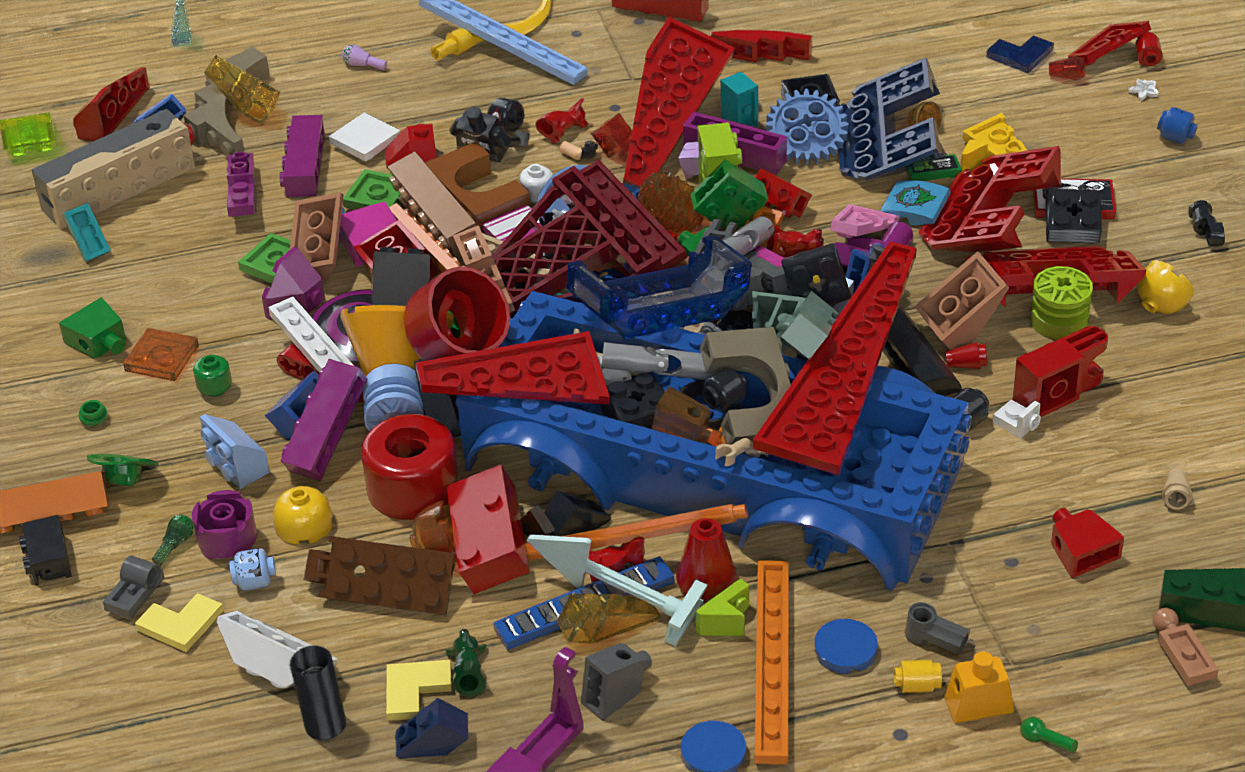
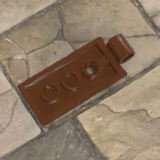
M329 536L328 540L329 543H332L331 552L313 549L308 551L303 580L325 584L324 591H319L318 597L443 616L447 615L456 561L455 553ZM358 566L365 568V573L362 577L355 576L354 571Z

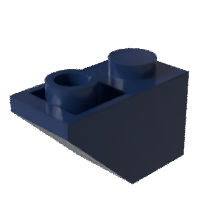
M440 698L435 699L396 730V757L405 759L446 756L469 739L468 713Z

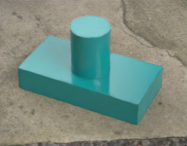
M88 203L62 214L85 262L111 251Z

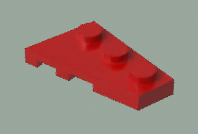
M1149 21L1110 24L1068 55L1070 65L1081 64L1082 66H1089L1095 63L1098 58L1152 30Z

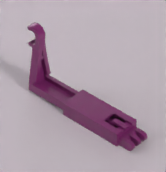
M564 647L557 653L553 661L554 686L550 707L551 713L516 749L509 747L486 772H543L584 730L583 718L573 679L578 671L568 666L569 662L575 658L577 652Z

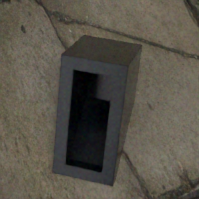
M561 491L556 492L544 511L555 528L550 536H566L593 531L608 523L612 518L594 501Z

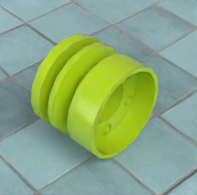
M1061 266L1047 268L1038 273L1034 279L1033 301L1030 314V323L1034 330L1044 337L1058 340L1088 327L1091 296L1093 293V284L1088 275L1080 270Z

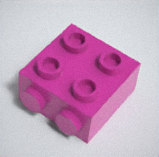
M385 201L341 214L339 238L356 267L363 265L354 247L397 221Z

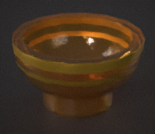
M933 101L919 104L908 114L909 126L933 117L939 130L942 121L939 106Z

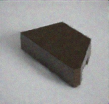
M539 505L531 508L521 519L523 533L528 537L530 535L550 536L555 529Z

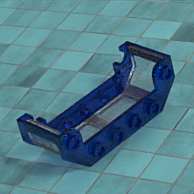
M711 235L702 238V242L706 244L702 253L689 252L688 265L603 282L598 279V275L593 271H588L586 269L587 265L581 260L568 262L566 289L621 337L628 339L670 330L674 327L681 328L723 319L749 289L752 262L717 236Z

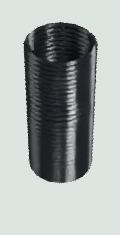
M318 645L303 647L293 654L289 666L307 735L311 738L329 740L337 737L346 727V717L330 651L325 647Z

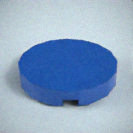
M836 619L826 623L818 630L814 638V650L820 664L831 671L847 674L850 673V670L858 669L859 672L867 669L874 662L878 653L877 636L863 622L853 619Z
M705 721L694 725L685 733L681 740V758L689 771L692 769L694 772H737V768L741 764L743 765L746 760V740L742 732L731 724L723 721Z

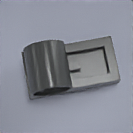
M133 555L128 556L121 566L120 582L103 601L105 611L131 619L165 578L161 566Z

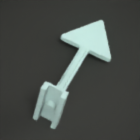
M530 535L527 539L577 589L584 585L587 572L618 589L662 609L663 613L672 617L668 623L665 642L675 647L695 617V611L703 604V600L700 598L705 592L707 585L698 580H695L685 598L681 601L671 595L667 597L589 560L591 546L589 538Z

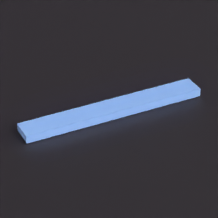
M419 0V6L572 85L588 74L587 67L456 0Z

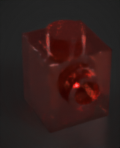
M620 113L604 122L591 133L608 158L617 153L619 156H622L629 150L632 129Z

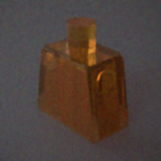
M670 386L657 403L652 430L715 447L719 445L723 432L708 426L711 415L708 407Z

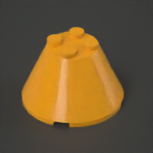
M357 306L354 313H348V309L341 310V321L365 376L373 369L387 364L405 365L415 370L414 361L422 359L411 347L405 333L404 311L406 306ZM447 312L446 322L449 329L454 324V315Z

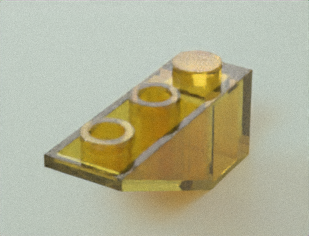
M217 55L214 56L204 71V74L240 113L264 125L273 112L281 92Z
M570 593L556 622L568 643H597L658 621L661 615L654 605L633 595Z

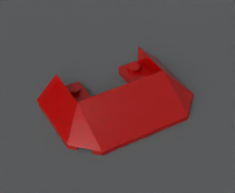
M1054 146L989 156L981 161L983 165L976 167L971 172L967 168L958 173L949 186L951 193L935 223L924 224L918 232L920 237L932 249L976 253L1021 248L1022 244L1015 229L1025 213L1021 205L1006 207L1013 194L1017 192L1061 187L1060 147Z
M1089 246L983 252L984 259L1009 287L1000 301L1005 308L1006 294L1033 293L1034 279L1038 273L1047 268L1061 266L1080 270L1088 275L1092 281L1093 291L1107 290L1117 303L1146 276V269L1130 251L1117 250V254H1113V251L1106 250V247Z

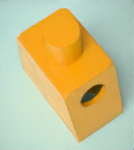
M980 651L974 655L972 661L957 663L954 666L944 697L953 723L1014 713L1010 681L1001 658L993 657L988 652Z

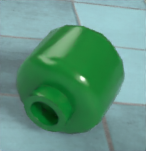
M210 354L200 358L194 364L193 374L196 388L200 393L216 397L222 395L230 388L232 377L229 363L224 357Z

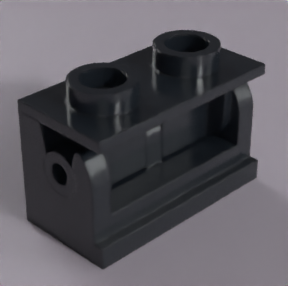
M59 515L22 523L24 535L19 536L22 553L28 554V556L22 557L26 575H33L35 585H39L37 576H40L41 580H52L64 576L66 578L72 577Z

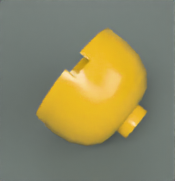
M1153 260L1145 267L1146 276L1137 284V291L1142 300V306L1147 311L1171 315L1182 310L1191 301L1195 293L1192 284L1182 273L1178 277L1171 272L1174 267L1170 264Z
M298 486L290 488L283 492L274 504L272 519L275 532L280 539L287 543L300 545L299 541L309 540V543L317 542L329 533L333 525V513L327 497L313 487Z

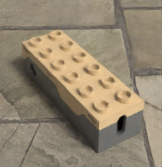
M165 109L31 169L41 210L62 230L68 227L62 214L88 203L93 214H97L194 169L195 163L191 148L195 141L193 129L190 125L181 122L168 109Z

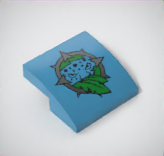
M916 180L897 181L880 211L900 216L899 218L907 217L910 226L933 224L951 192L947 187L930 182Z

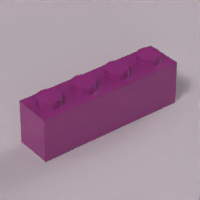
M693 112L683 125V147L685 143L698 142V126L729 122L731 132H736L737 148H740L742 153V164L738 165L755 170L762 168L777 175L787 161V136L698 112Z
M295 115L292 116L291 126H287L288 141L284 143L285 156H282V169L284 172H280L279 175L280 186L285 187L286 197L317 196L325 141L323 116Z
M328 359L325 367L320 370L315 389L309 394L306 408L301 418L296 421L294 433L282 451L280 461L290 472L321 481L368 380L359 367Z

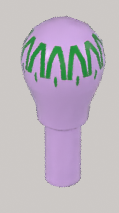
M350 44L343 49L342 59L350 66L369 65L381 70H385L387 67V61L372 57L371 54L357 45Z

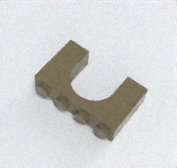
M774 327L707 332L700 346L706 373H716L726 368L734 371L748 372L758 377L769 391V404L758 408L728 410L721 423L726 444L732 445L743 438H747L753 443L754 437L791 385L789 381V366L787 363H784L782 357V342L780 338H777Z

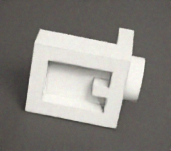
M1010 400L993 414V423L1022 438L1030 430H1035L1041 420L1039 415L1040 403L1034 401L1026 408Z

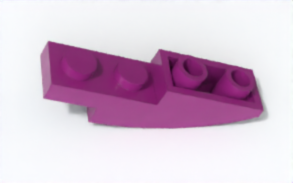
M241 151L228 155V217L255 214L257 203L254 154Z

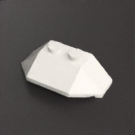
M239 611L220 615L217 618V624L235 664L245 668V671L251 675L262 676L270 680V683L275 687L288 688L294 685L289 666L290 659L299 649L313 645L259 620L252 619ZM332 656L333 663L336 665L337 658Z

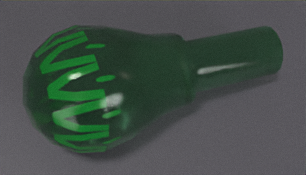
M178 514L170 519L162 539L163 543L152 557L154 563L161 566L173 549H176L181 543L192 536L194 525L190 517Z

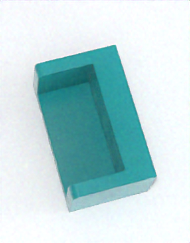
M738 72L721 79V119L754 128L759 127L758 85L743 72Z

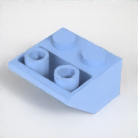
M206 414L200 416L202 425L200 434L207 448L205 457L211 466L216 465L221 470L228 482L232 481L237 487L242 489L270 473L266 452L237 424Z

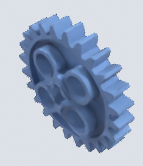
M805 89L804 95H800L795 90L794 97L786 93L785 101L778 98L776 106L771 105L770 113L767 114L765 131L787 136V161L791 157H795V164H798L801 159H804L806 165H809L810 159L819 164L820 157L828 161L829 153L836 156L837 149L843 148L848 131L847 114H842V106L836 107V99L827 101V93L822 97H818V90L813 95H809L808 89Z

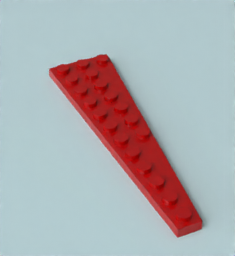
M892 241L888 243L832 324L828 337L805 363L754 437L753 449L836 475L840 474L912 270L917 248Z

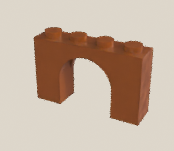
M477 142L425 162L428 168L474 220L476 225H479L482 233L484 231L481 228V223L524 205L531 208L530 193L517 180L484 192H472L462 188L469 183L491 175L489 153Z

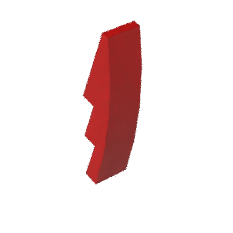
M771 30L713 31L711 33V37L735 47L732 56L734 59L757 63L759 58L783 62L785 57L809 61L812 56V35Z

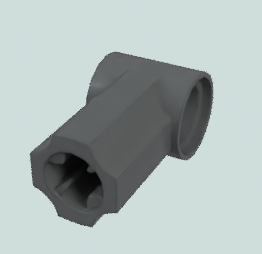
M917 602L909 607L905 636L910 642L915 644L930 642L953 653H962L969 638L970 629L937 616L935 608L928 603Z

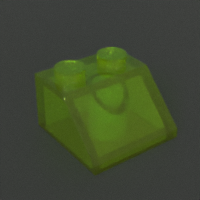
M50 112L0 120L3 148L7 154L11 153V156L27 154L26 150L36 149L37 152H46L52 150L51 146H57L55 121Z

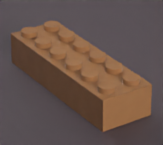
M416 152L388 166L392 175L388 179L394 190L400 194L398 200L402 208H407L412 217L415 216L419 223L423 224L426 230L432 233L435 240H439L443 248H447L452 257H456L460 265L465 266L453 235L477 226L474 220Z

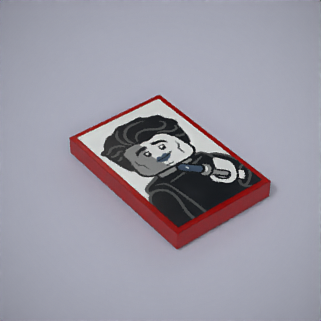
M1061 178V187L1047 188L1100 190L1101 218L1115 219L1116 207L1112 179ZM1047 189L1033 190L1036 218H1046Z

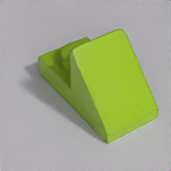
M740 578L695 611L696 633L700 636H743L745 634V616L743 613L749 607V584Z

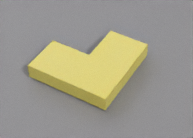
M198 593L180 613L153 603L135 623L136 630L187 652L218 616L224 611L223 605Z
M451 660L387 664V720H409L420 711V694L451 692Z

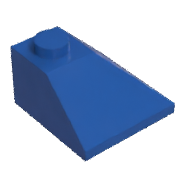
M315 371L284 395L265 415L283 437L291 439L294 433L295 423L301 418L306 408L307 398L314 391L318 382V374Z

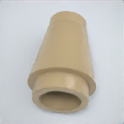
M1175 468L1168 473L1162 491V499L1171 509H1183L1191 502L1193 494L1185 471Z

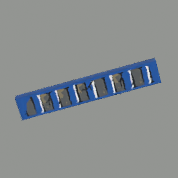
M661 556L618 572L655 591L675 583L674 574ZM598 580L493 622L494 630L505 648L509 650L637 597L602 580Z

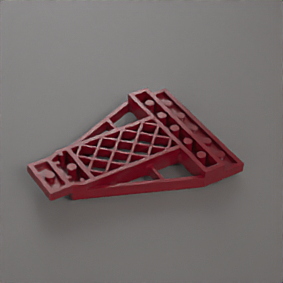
M599 159L580 171L575 166H572L552 178L553 185L492 254L503 282H508L506 290L515 308V311L510 313V318H514L521 302L525 301L532 291L554 296L571 284L580 282L585 288L554 296L580 303L588 299L601 298L641 287L688 258L686 250ZM562 199L571 210L541 227L537 221L555 200ZM582 225L581 230H574ZM530 229H534L533 233L523 238ZM559 239L558 244H551ZM567 239L578 240L576 245H565ZM585 240H597L595 246H583ZM543 253L554 254L553 259H542ZM535 254V258H534V259L528 258V257H530L531 255ZM562 254L573 255L572 260L560 259ZM614 259L631 275L598 285H593L586 277L589 273ZM520 267L531 268L530 274L519 273ZM512 268L511 273H503ZM544 268L550 270L548 275L537 274L538 269ZM515 283H526L525 289H514Z

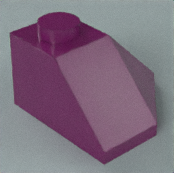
M296 247L290 249L276 261L272 272L276 273L270 288L265 287L262 295L265 318L272 319L268 307L288 298L294 297L308 314L325 300L321 276Z

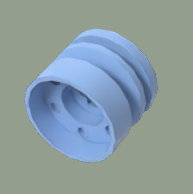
M387 364L373 369L366 376L368 380L363 389L365 427L369 432L380 422L394 416L404 414L424 415V406L416 382L415 370L405 365Z

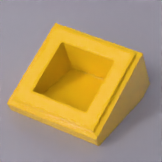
M972 139L967 142L961 155L962 171L968 168L971 172L976 167L983 165L981 161L987 158L988 143Z

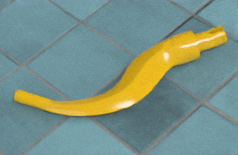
M542 0L538 10L522 21L501 24L526 35L540 26L550 12L551 0ZM459 28L448 33L445 41L432 46L430 53L434 59L436 58L437 61H440L450 54L460 55L477 43L487 40L466 29Z

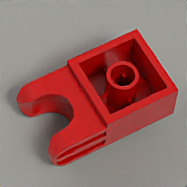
M1088 326L1016 358L1012 400L1026 408L1034 401L1040 403L1039 415L1041 417L1079 400L1081 393L1098 386L1103 381L1104 370L1093 360L1107 349L1108 334L1099 327Z

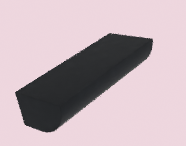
M898 308L883 353L896 370L920 380L936 394L948 396L958 393L962 390L958 379L908 313Z

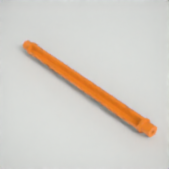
M729 504L561 537L589 538L591 540L590 549L631 542L638 537L648 539L690 531L691 525L696 520L702 518L714 519L720 525L733 523L737 519L747 518L748 511L746 504L736 506ZM525 543L528 561L544 558L530 543Z

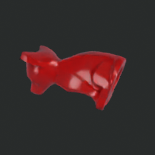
M579 99L567 112L560 110L552 111L539 118L535 124L537 131L555 144L560 141L559 137L562 138L564 132L570 130L572 126L585 128L588 122L585 119L586 112L581 106L584 99Z
M775 225L774 233L768 239L766 249L785 258L804 250L810 251L824 246L822 230L816 228L805 235L797 231H783L779 225Z
M635 538L631 542L622 543L621 546H608L597 551L590 550L588 558L615 572H618L627 562L636 566L647 561L644 558V538ZM590 574L591 583L600 580Z

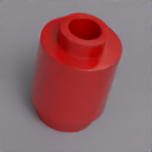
M1146 32L1136 39L1135 47L1140 64L1143 66L1157 65L1163 57L1159 37L1152 32Z

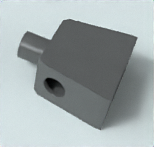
M619 643L585 657L581 704L602 721L609 717L641 691L643 672L652 666L650 655L643 650L636 653L626 644Z

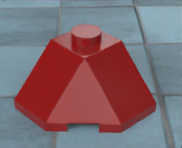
M432 123L407 126L385 148L386 168L388 169V166L413 152H416L424 163L437 158Z

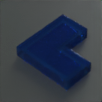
M1034 35L1021 47L999 39L987 49L986 57L1029 73L1054 50V43Z

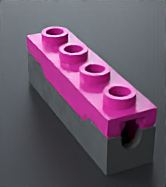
M758 246L733 263V268L755 267L763 270L764 277L761 279L762 289L767 291V293L792 296L781 264V260L785 259L782 256L762 246Z

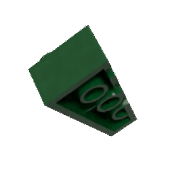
M1245 568L1164 570L1159 609L1170 608L1174 610L1178 615L1179 622L1245 632Z

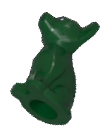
M467 629L460 630L459 637L454 640L453 648H447L446 654L447 656L456 657L453 667L455 672L453 676L455 690L460 695L476 697L486 689V680L481 671V664L477 655L484 653L487 650L486 644L478 645L476 638L470 636Z

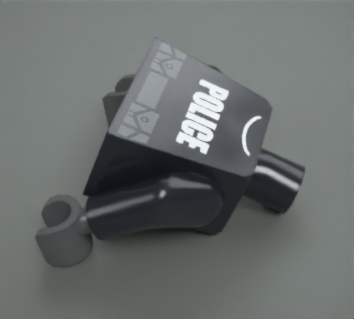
M477 106L465 110L462 117L456 118L449 129L450 134L456 136L457 149L477 142L489 153L490 160L499 163L502 161L508 148L518 147L519 145L528 147L530 133L515 131V135H509L504 130L498 117L482 113L481 109Z

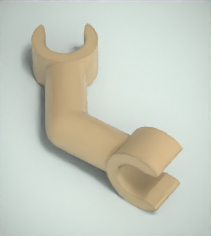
M743 438L732 445L721 444L717 446L715 459L726 456L725 466H730L735 463V457L743 452L756 458L761 454L768 457V453L753 449V443L749 439Z

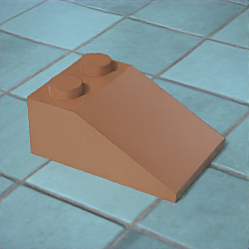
M976 252L914 307L939 339L951 350L971 344L978 338L1009 287L979 252Z

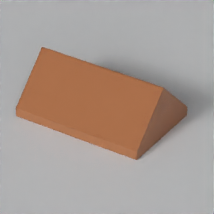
M341 192L295 201L290 249L293 247L298 248L321 276L322 281L329 279L336 266L344 196Z

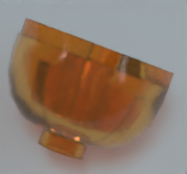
M441 500L425 507L415 517L412 527L413 534L410 535V542L413 548L456 554L450 508L448 504L443 506L444 501Z

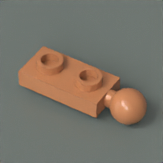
M1161 608L1156 611L1153 616V625L1159 631L1158 641L1186 685L1191 686L1216 679L1219 669L1190 625L1178 626V615L1170 608Z

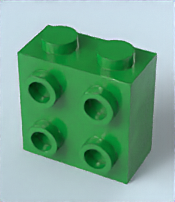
M726 159L690 194L694 211L712 222L714 219L720 220L721 227L724 229L727 228L730 222L736 223L737 230L744 226L747 220L769 200L763 182Z

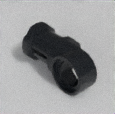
M1205 200L1194 202L1188 208L1189 217L1194 221V231L1198 235H1205L1209 247L1223 246L1225 242L1224 226L1222 222H1217L1216 218L1212 216L1211 204Z

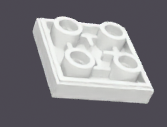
M363 113L331 134L329 140L331 144L343 151L367 161L385 149L400 134V130Z

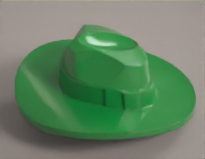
M99 453L87 455L89 462L102 465L108 482L123 486H134V484L138 483L142 466H159V463L154 460L121 454Z

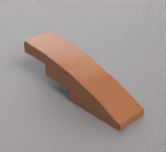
M479 225L453 235L465 266L478 269L490 276L503 291L510 313L515 311Z

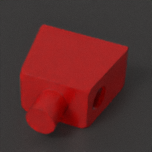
M1060 508L1053 514L1052 520L1055 524L1053 525L1051 544L1071 578L1121 559L1124 536L1092 510H1084L1072 515L1066 508Z

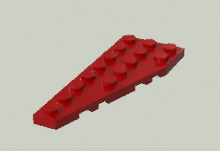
M667 18L646 52L623 183L638 186V188L650 189L683 136V125L693 112H698L732 58L735 47L674 18Z

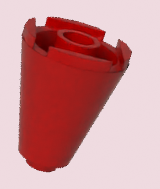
M711 518L698 519L691 525L676 573L677 584L684 596H686L695 580L707 585L705 592L700 598L703 600V603L709 602L738 581L737 570L719 522Z

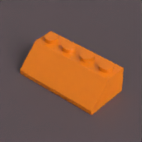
M99 471L0 491V534L13 532L14 525L54 515H59L60 522L73 520V514L85 512L86 517L104 514L103 508L110 507L105 473Z

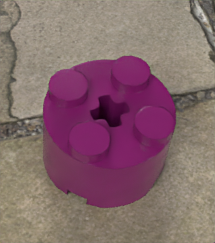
M220 490L208 494L207 500L201 504L198 501L193 507L192 521L196 539L205 558L235 557L237 552L251 550L257 539V528L252 503L248 498L246 500L241 497V493L237 491Z

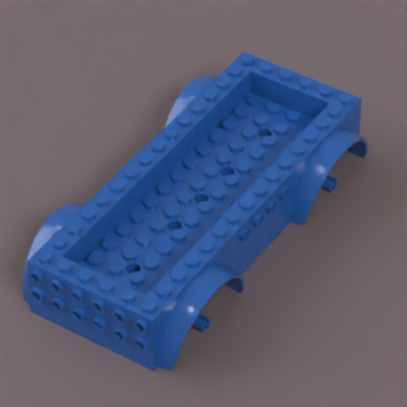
M532 291L527 299L521 302L514 318H510L508 333L504 341L497 348L571 335L574 329H579L581 333L590 332L595 351L602 354L604 342L643 346L645 348L651 347L654 350L668 349L701 353L700 346L705 335L664 325L648 311L623 300L593 298L578 303ZM668 355L669 366L667 370L677 369L681 361L675 356ZM782 355L784 363H787L789 366V381L792 384L807 361ZM877 366L840 474L836 475L768 454V457L761 454L756 458L743 452L735 457L733 465L725 466L726 456L715 459L717 446L710 443L711 435H700L688 431L680 425L676 416L674 417L676 419L675 422L649 429L608 418L601 406L596 403L457 395L456 407L459 412L458 428L461 429L463 456L466 459L465 469L467 471H471L477 461V452L489 446L509 445L528 450L530 466L536 467L533 474L528 478V485L532 489L536 490L538 487V491H543L552 475L561 474L569 476L572 471L589 486L604 510H609L616 501L662 515L672 516L729 504L734 506L746 504L747 518L737 519L736 522L721 525L723 532L741 536L739 548H744L749 534L757 528L771 524H795L802 526V531H805V543L814 545L806 558V564L810 568L814 569L817 561H819L816 570H822L830 553L836 551L847 554L850 546H852L875 566L885 583L886 589L890 591L895 589L899 581L908 584L964 463V454L967 453L970 443V437H967L966 433L969 431L972 416L968 415L969 402L936 394L927 385L909 374L896 369ZM653 371L647 373L655 377L675 406L676 396L680 389L691 382L700 380L659 375ZM735 371L742 374L747 381V396L745 401L741 403V409L763 407L770 403L769 391L758 377L748 372ZM702 395L687 400L681 406L687 414L700 419H718L725 417L728 412L722 413L715 409H710L704 402Z

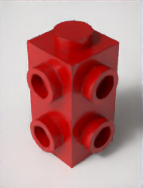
M760 168L758 174L754 177L765 185L769 199L766 201L765 206L769 207L772 203L777 206L776 210L783 212V216L789 218L793 214L801 218L812 194Z

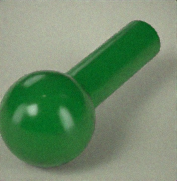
M1028 717L1020 725V733L1028 741L1037 742L1042 740L1071 753H1074L1078 748L1077 740L1046 728L1044 721L1038 717Z

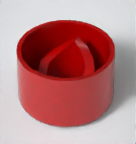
M465 266L450 268L419 288L409 299L404 311V329L407 339L413 350L424 361L497 348L504 341L510 326L509 305L499 285L484 272ZM448 311L456 317L460 325L461 334L458 339L453 336L451 330L447 327L446 316Z
M420 414L398 415L388 418L373 427L362 443L361 458L367 496L377 511L395 519L416 520L437 514L449 506L447 486L458 482L459 476L455 442L450 430L443 423L432 417Z

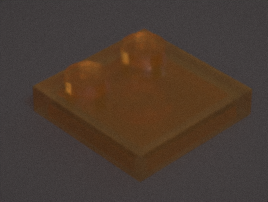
M147 328L123 362L124 370L126 372L176 381L198 348V338Z

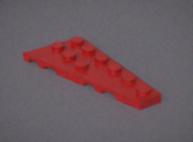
M589 331L416 362V371L421 391L425 393L610 404V396Z

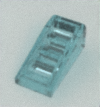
M176 0L171 32V43L174 47L190 45L191 30L185 0Z

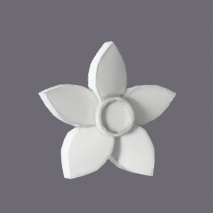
M1137 79L1136 86L1128 89L1129 93H1138L1140 101L1144 100L1146 96L1158 97V91L1155 88L1156 81Z

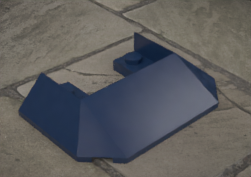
M927 58L858 85L852 92L853 98L847 104L842 103L840 105L843 107L842 114H847L846 122L848 123L847 139L844 140L843 148H839V164L842 175L869 181L901 174L911 168L921 166L947 155L939 141L937 123L933 117L896 132L895 112L940 94Z

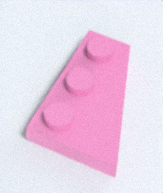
M848 204L832 220L830 230L837 232V235L840 237L853 238V236L888 229L892 223L899 222L900 216Z

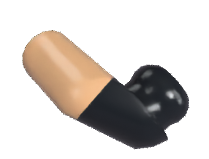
M587 140L584 147H577L564 141L560 145V152L575 160L589 159L596 156L598 144Z

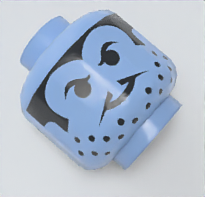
M262 548L237 552L234 560L230 561L233 585H238L243 591L268 587L271 582V576L276 575L274 557H267L266 552Z

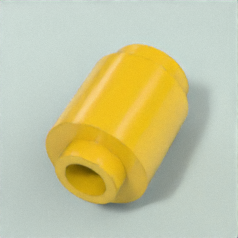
M931 659L901 660L899 667H894L893 670L894 686L900 687L901 693L933 692L934 689H939L942 686L941 665L939 662L933 663Z

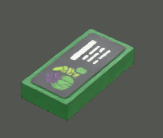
M950 154L911 168L906 172L910 180L930 181L956 177L958 173L962 172V168L956 155Z

